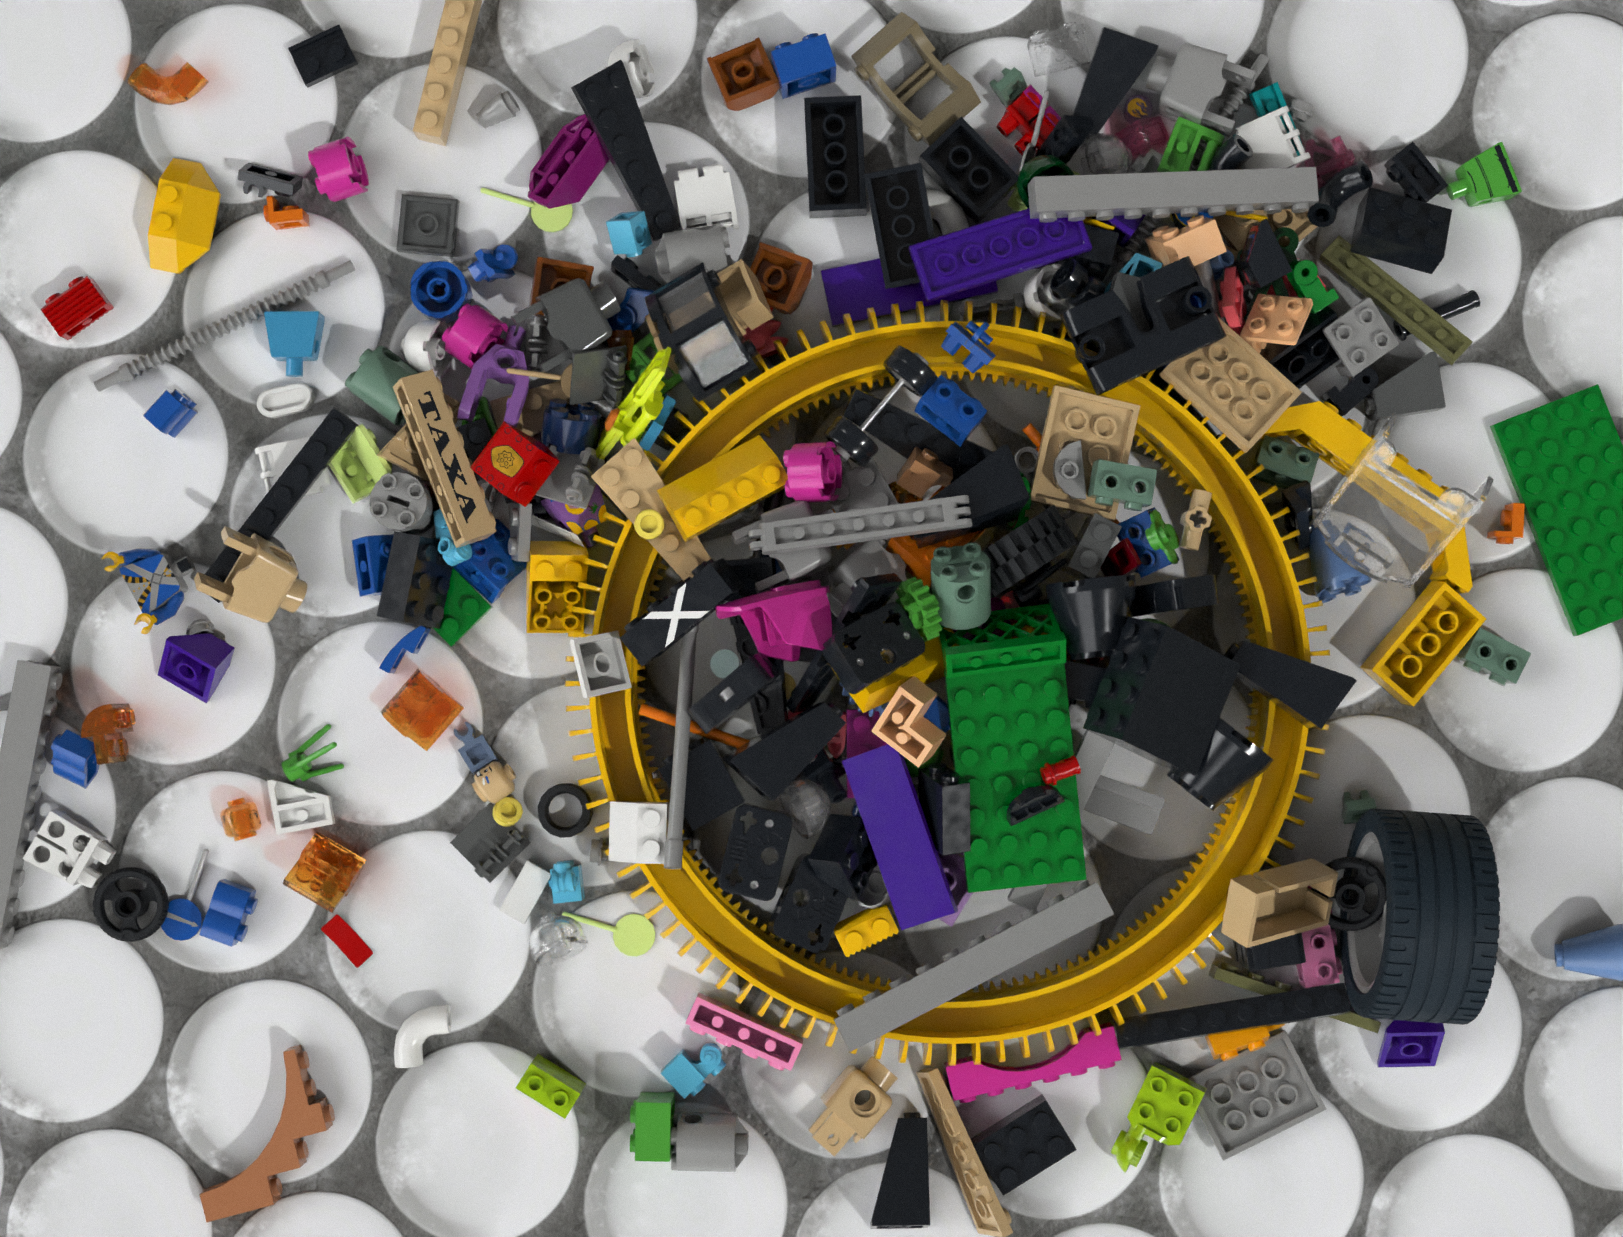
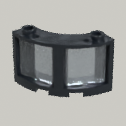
M703 262L645 297L651 320L657 323V328L660 332L658 336L664 348L666 349L667 346L671 348L670 356L675 354L674 360L679 369L678 373L698 402L758 368L755 358L758 355L756 347L750 339L745 340L731 316L719 288V285L722 284L719 276L714 269L709 271Z

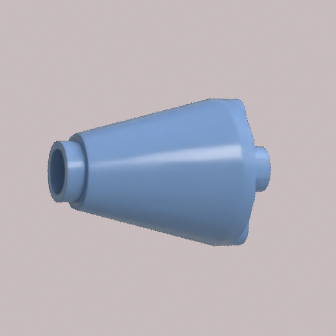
M1322 520L1312 524V533L1309 534V552L1312 577L1316 576L1317 582H1313L1316 597H1318L1319 601L1322 600V603H1326L1335 599L1338 594L1345 593V596H1351L1362 591L1361 586L1372 581L1369 570L1338 529L1331 525L1329 520Z
M1623 924L1613 925L1562 940L1561 944H1554L1556 967H1564V970L1623 981Z

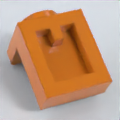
M267 196V205L263 207L266 222H269L273 228L282 230L310 226L309 215L302 208L299 209V206H285L280 211L279 202L274 196Z
M1525 503L1505 505V510H1502L1500 516V523L1504 527V531L1487 532V538L1496 539V544H1513L1515 539L1523 538Z

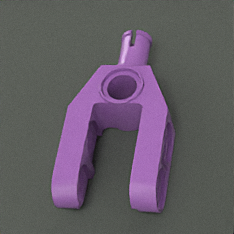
M516 325L509 326L504 345L495 344L474 363L459 406L457 419L467 422L473 421L487 379L491 378L502 384L514 385L512 396L508 398L503 422L505 421L515 428L517 427L529 390V376L507 373L508 368H503L500 365L508 364L511 366L509 368L527 370L524 352L520 351L526 335L525 329L519 326L516 334Z

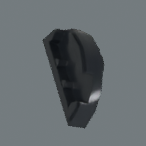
M1053 786L1029 787L1023 790L1010 803L1006 811V819L1010 826H1013L1063 803L1065 800L1059 790Z

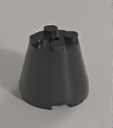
M1135 575L1108 576L1045 585L1046 596L1054 618L1061 632H1064L1066 650L1070 654V660L1111 656L1117 646L1127 618L1133 615L1136 593Z
M1219 718L1197 775L1194 776L1170 768L1167 776L1214 811L1216 807L1266 771L1274 760L1231 725Z

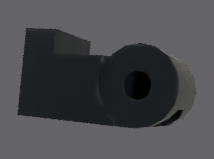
M1367 367L1354 377H1349L1348 384L1340 391L1334 386L1320 398L1324 402L1326 401L1334 405L1339 410L1337 414L1344 416L1377 387L1379 382L1378 374L1372 368Z

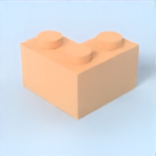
M1200 215L1188 220V225L1181 229H1178V227L1172 228L1168 225L1156 228L1152 231V236L1145 238L1152 259L1163 263L1162 267L1179 259L1190 256L1193 265L1196 266L1227 252L1216 220L1204 218V215Z
M913 676L899 686L872 729V732L919 768L934 755L947 734L923 717L937 696V693Z

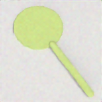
M487 188L480 189L481 193L530 207L533 222L545 232L561 231L569 225L572 219L573 208L571 204L549 209L534 201L530 202Z
M568 912L562 913V916L612 931L615 946L620 952L628 956L645 954L651 949L655 941L653 924L641 914L626 915L617 922L616 926H612Z

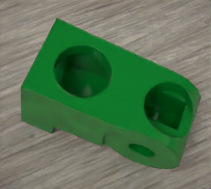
M1296 259L1289 264L1292 272L1286 275L1299 298H1310L1313 301L1310 313L1316 314L1339 298L1334 288L1322 285L1317 276V266L1312 261Z

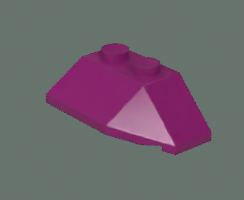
M585 114L576 117L562 127L531 170L529 180L530 191H528V198L531 201L549 209L580 202L610 160Z

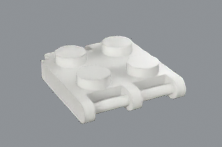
M1288 106L1277 109L1235 129V133L1245 139L1253 151V156L1241 166V169L1290 168L1311 158L1309 152L1306 153L1298 137L1300 135L1299 130L1294 128L1290 120ZM1280 116H1283V119L1289 129V133L1286 132V129L1280 119ZM1291 139L1294 140L1295 145L1300 153V156H1297V153L1292 145Z
M722 164L703 167L704 176L699 177L697 168L678 171L679 181H674L682 230L691 229L687 228L691 226L694 228L716 225L713 224L715 222H724L718 223L720 227L739 229L730 172L724 173Z
M310 436L255 448V453L259 455L262 467L260 477L264 479L267 493L272 488L270 478H273V483L275 484L309 440ZM265 453L268 454L271 471H268ZM328 466L305 496L323 493L322 487L331 485Z

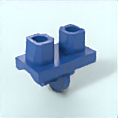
M503 244L497 246L495 250L480 249L474 253L478 260L468 266L476 282H481L485 279L487 282L492 283L497 278L510 279L516 275L511 268L516 265L518 254L512 246Z
M973 321L966 325V328L974 335L957 322L951 324L946 330L948 334L941 347L952 356L955 355L962 345L971 353L962 364L970 372L975 373L984 364L988 365L996 356L979 341L980 339L986 345H989L993 340L985 332L990 326L986 321L980 327Z

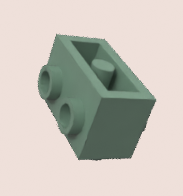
M1265 435L1257 449L1252 469L1262 464L1265 469L1252 478L1283 489L1304 481L1311 483L1319 454L1310 451L1308 448L1298 447L1279 438Z
M1098 459L1092 465L1087 497L1095 498V503L1099 505L1113 506V502L1124 504V509L1142 511V507L1152 505L1157 470Z
M1479 628L1460 650L1457 659L1464 662L1463 667L1475 673H1479L1481 670L1490 675L1489 680L1505 686L1506 683H1517L1531 653Z

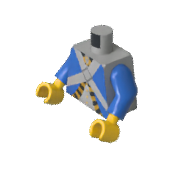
M138 548L120 552L119 554L107 552L101 558H111L114 561V565L104 568L108 572L115 570L119 564L123 566L119 568V571L142 611V614L137 616L134 625L141 621L148 624L147 627L142 629V634H148L153 624L158 625L176 615L184 601V593L188 591V586L183 577L196 570L188 556L174 562L169 554L161 553L157 549Z

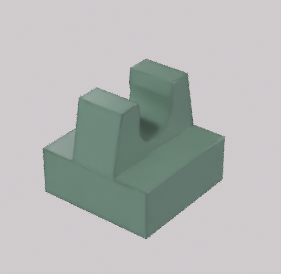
M1015 67L1012 70L1004 68L1001 71L1004 77L999 82L993 79L989 83L1001 103L1006 107L1014 103L1028 87L1022 73Z
M1361 790L1359 800H1353L1350 792H1344L1342 797L1343 811L1341 814L1344 824L1358 823L1359 818L1365 811L1372 808L1377 809L1375 799L1370 797L1367 790Z

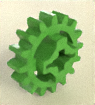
M916 577L902 581L899 588L895 591L899 597L896 599V602L903 607L924 642L940 636L939 631H942V627L939 622L942 621V618L938 614V610H940L939 602L934 594L930 595L929 586H923L922 579L917 580Z

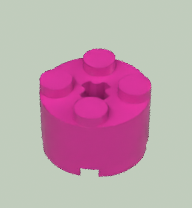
M348 136L317 146L313 150L308 151L310 163L316 168L318 175L315 178L316 187L321 195L326 193L330 201L333 202L368 192V189L364 187L369 185L364 161L361 155L356 156L352 148L357 146Z
M467 303L459 311V318L453 327L450 326L445 330L441 340L445 342L447 353L472 369L474 363L495 344L503 345L505 340L500 337L502 331L507 333L508 326L481 306H471Z
M833 442L794 444L791 450H785L783 461L788 475V480L785 483V492L788 498L793 497L795 501H807L808 503L837 500L839 495L834 494L836 488H841L842 463L840 455H834L832 448H836Z

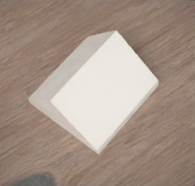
M618 631L570 640L584 699L632 688Z

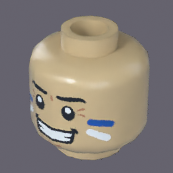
M492 761L475 773V782L472 783V786L483 802L497 803L515 790L513 780L517 776L509 764L503 766L498 761Z

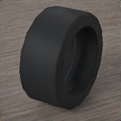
M572 783L555 785L541 796L538 804V819L542 827L551 835L560 838L573 837L583 832L590 824L593 808L587 810L585 804L592 802L589 794L578 785ZM568 793L574 795L582 805L581 818L573 826L561 827L551 820L549 815L550 803L555 796Z

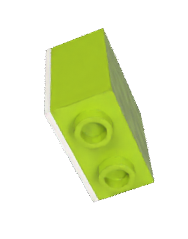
M537 1054L514 1091L564 1122L586 1083L540 1054Z

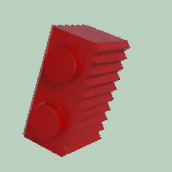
M81 276L72 280L68 285V290L62 294L56 293L51 295L45 301L47 305L41 308L44 316L54 327L57 334L66 340H70L77 333H80L81 330H84L94 323L95 320H98L114 308L95 280L88 276L85 278Z

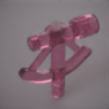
M1341 135L1330 140L1335 152L1316 146L1313 139H1309L1306 142L1305 152H1309L1311 158L1304 161L1305 167H1315L1313 160L1314 151L1333 157L1316 166L1318 189L1324 183L1321 176L1335 169L1338 172L1353 164V160H1355L1352 150H1347Z

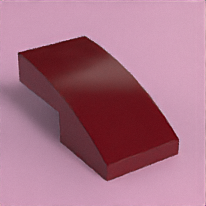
M1125 538L1109 550L1100 569L1105 577L1129 576L1141 566L1142 562L1130 540Z

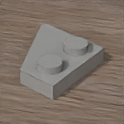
M512 502L508 504L510 524L508 553L511 555L512 560L529 562L532 504L524 507L517 502Z

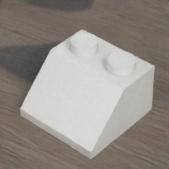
M610 801L609 861L664 864L665 842L668 834L669 802Z

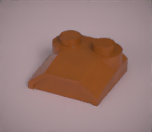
M759 37L752 42L712 58H707V62L722 94L724 104L730 110L740 111L772 98L780 89L778 78Z
M760 242L750 269L756 275L769 307L776 309L782 314L791 315L799 307L810 282L813 262L808 258Z
M537 257L529 306L536 302L535 297L574 279H583L590 289L594 266ZM542 310L534 314L537 317L546 318Z

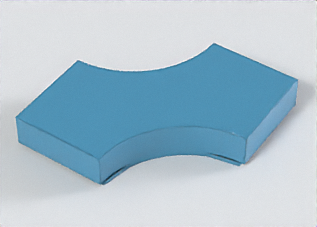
M666 394L664 395L662 403L664 405L660 414L655 420L650 421L640 438L639 445L646 451L650 450L676 404L675 399Z

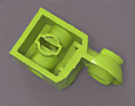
M1154 1062L1127 1116L1131 1125L1127 1132L1121 1130L1111 1150V1153L1116 1155L1120 1168L1126 1173L1130 1164L1137 1167L1148 1145V1142L1142 1140L1144 1135L1168 1146L1180 1145L1207 1088Z

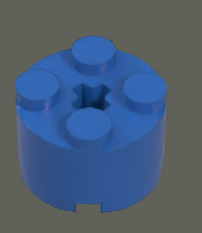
M427 262L420 266L411 278L410 291L412 302L430 320H439L446 323L453 322L459 318L458 314L465 304L471 303L473 294L470 283L463 273L449 262ZM441 288L446 293L443 296H440L436 292L437 289Z

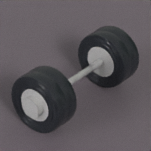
M898 345L883 363L885 369L898 382L859 428L840 415L833 421L832 425L824 433L825 437L835 444L836 448L833 450L844 460L850 459L857 465L865 467L878 452L879 448L864 433V430L902 385L919 397L926 393L938 379L933 370L928 366L929 363L920 354L912 353Z

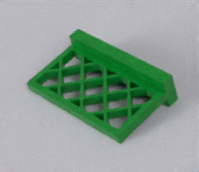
M1049 604L991 611L988 620L984 622L988 624L984 630L975 627L968 630H957L955 633L944 629L947 627L941 625L942 631H939L940 636L938 638L945 662L947 678L1066 663V638L1064 632H1061ZM1040 615L1048 616L1043 622L1033 618ZM1014 619L1018 622L1012 626L1004 621ZM1025 625L1036 628L1031 633L1022 630ZM996 628L1006 632L1002 637L992 634ZM968 632L976 637L970 641L962 636Z

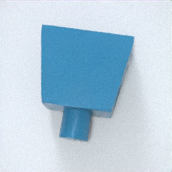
M319 311L264 312L272 358L277 361H286V376L303 377V361H317L325 316Z

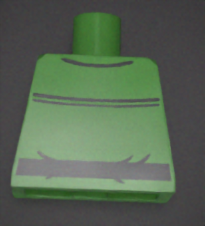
M1503 142L1497 143L1455 170L1458 180L1449 183L1446 187L1447 194L1451 200L1464 196L1469 207L1509 200L1522 192Z

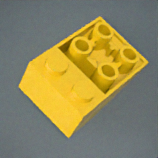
M530 541L529 562L526 563L527 633H568V631L584 633L585 615L572 612L573 606L585 609L586 590L577 588L578 582L587 584L588 565L584 564V561L589 555L584 541H581L584 547L571 541Z

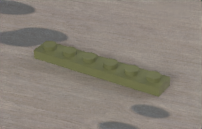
M1339 235L1320 255L1319 260L1364 296L1371 298L1375 305L1450 365H1453L1470 347L1473 341L1369 258L1350 252L1351 244Z
M1221 962L1220 967L1212 964L1208 974L1214 979L1261 995L1289 992L1292 989V985L1278 980L1275 981L1274 985L1264 982L1265 976L1251 971L1248 972L1247 976L1237 973L1238 967ZM1354 1011L1348 1014L1329 1016L1330 1018L1378 1033L1381 1025L1380 1021L1374 1018L1361 1017Z

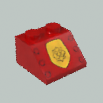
M504 421L470 468L503 495L526 507L560 461L546 445Z

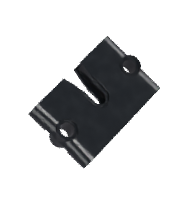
M1190 256L1148 273L1136 282L1142 311L1150 327L1149 332H1142L1138 329L1131 312L1113 290L1060 314L1075 347V356L1082 363L1096 395L1105 393L1226 337L1218 316L1211 305V293L1203 287ZM1190 296L1199 297L1202 307H1193L1190 303ZM1084 344H1093L1097 350L1096 356H1088L1084 352Z

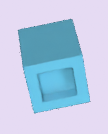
M644 211L622 212L606 221L614 255L626 254V257L639 256L643 253V249L652 244Z

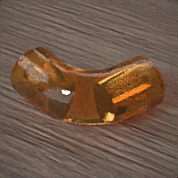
M188 62L177 73L168 77L158 74L151 66L144 63L132 72L127 83L138 94L153 103L174 105L187 102L198 94L209 81Z

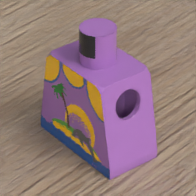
M598 484L595 486L587 509L547 498L540 501L558 527L576 535L581 534L587 548L598 544V542L593 541L594 535L600 536L596 525L606 521L603 515L607 512Z

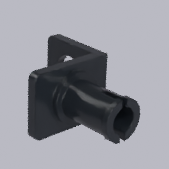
M823 748L817 754L816 759L809 763L802 771L807 779L825 789L830 802L834 804L841 802L847 797V792L839 780L846 772L844 767L829 759Z

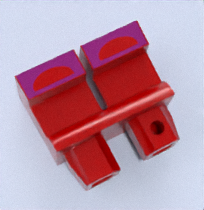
M1031 84L1014 103L1006 108L1004 116L996 127L1006 138L1016 129L1023 137L1015 143L1014 147L1022 157L1028 143H1031L1043 98ZM1050 105L1045 109L1037 143L1034 147L1036 151L1039 150L1061 119Z

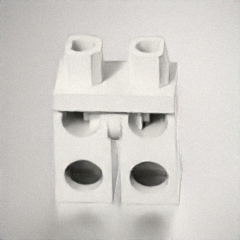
M61 809L51 810L38 831L40 835L35 836L23 859L73 886L81 884L90 888L96 887L103 874L91 868L93 862L96 859L105 865L109 864L116 850L105 843L106 837L70 818L66 812Z

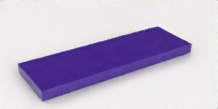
M1029 208L909 246V252L927 302L1079 255L1092 249L1083 220L1073 222L1068 221V217L1057 218L1054 222L1043 223L1039 219H1030Z
M880 258L821 270L832 327L844 325L843 314L847 313L850 314L852 323L868 320L867 308L873 307L876 318L892 315L891 304L898 303L900 313L916 310V301H923L924 308L940 305L941 300H948V303L998 293L997 283L993 281L927 302L920 282L886 289Z
M887 744L843 760L842 763L901 930L958 912L903 755Z

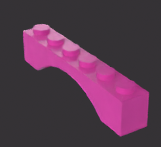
M1110 1022L1099 1024L1102 1034L1095 1036L1091 1027L1082 1028L1077 1034L1078 1044L1072 1045L1070 1042L1062 1051L1052 1057L1031 1065L1017 1067L999 1066L982 1060L980 1065H974L972 1056L956 1059L955 1066H949L948 1061L944 1062L952 1098L954 1101L959 1100L960 1103H968L976 1100L977 1095L987 1093V1096H996L1004 1093L1005 1088L1015 1086L1016 1090L1031 1087V1082L1043 1079L1044 1083L1059 1080V1075L1071 1073V1076H1077L1087 1073V1068L1098 1066L1099 1069L1113 1067L1116 1065L1115 1061L1122 1060L1114 1027Z

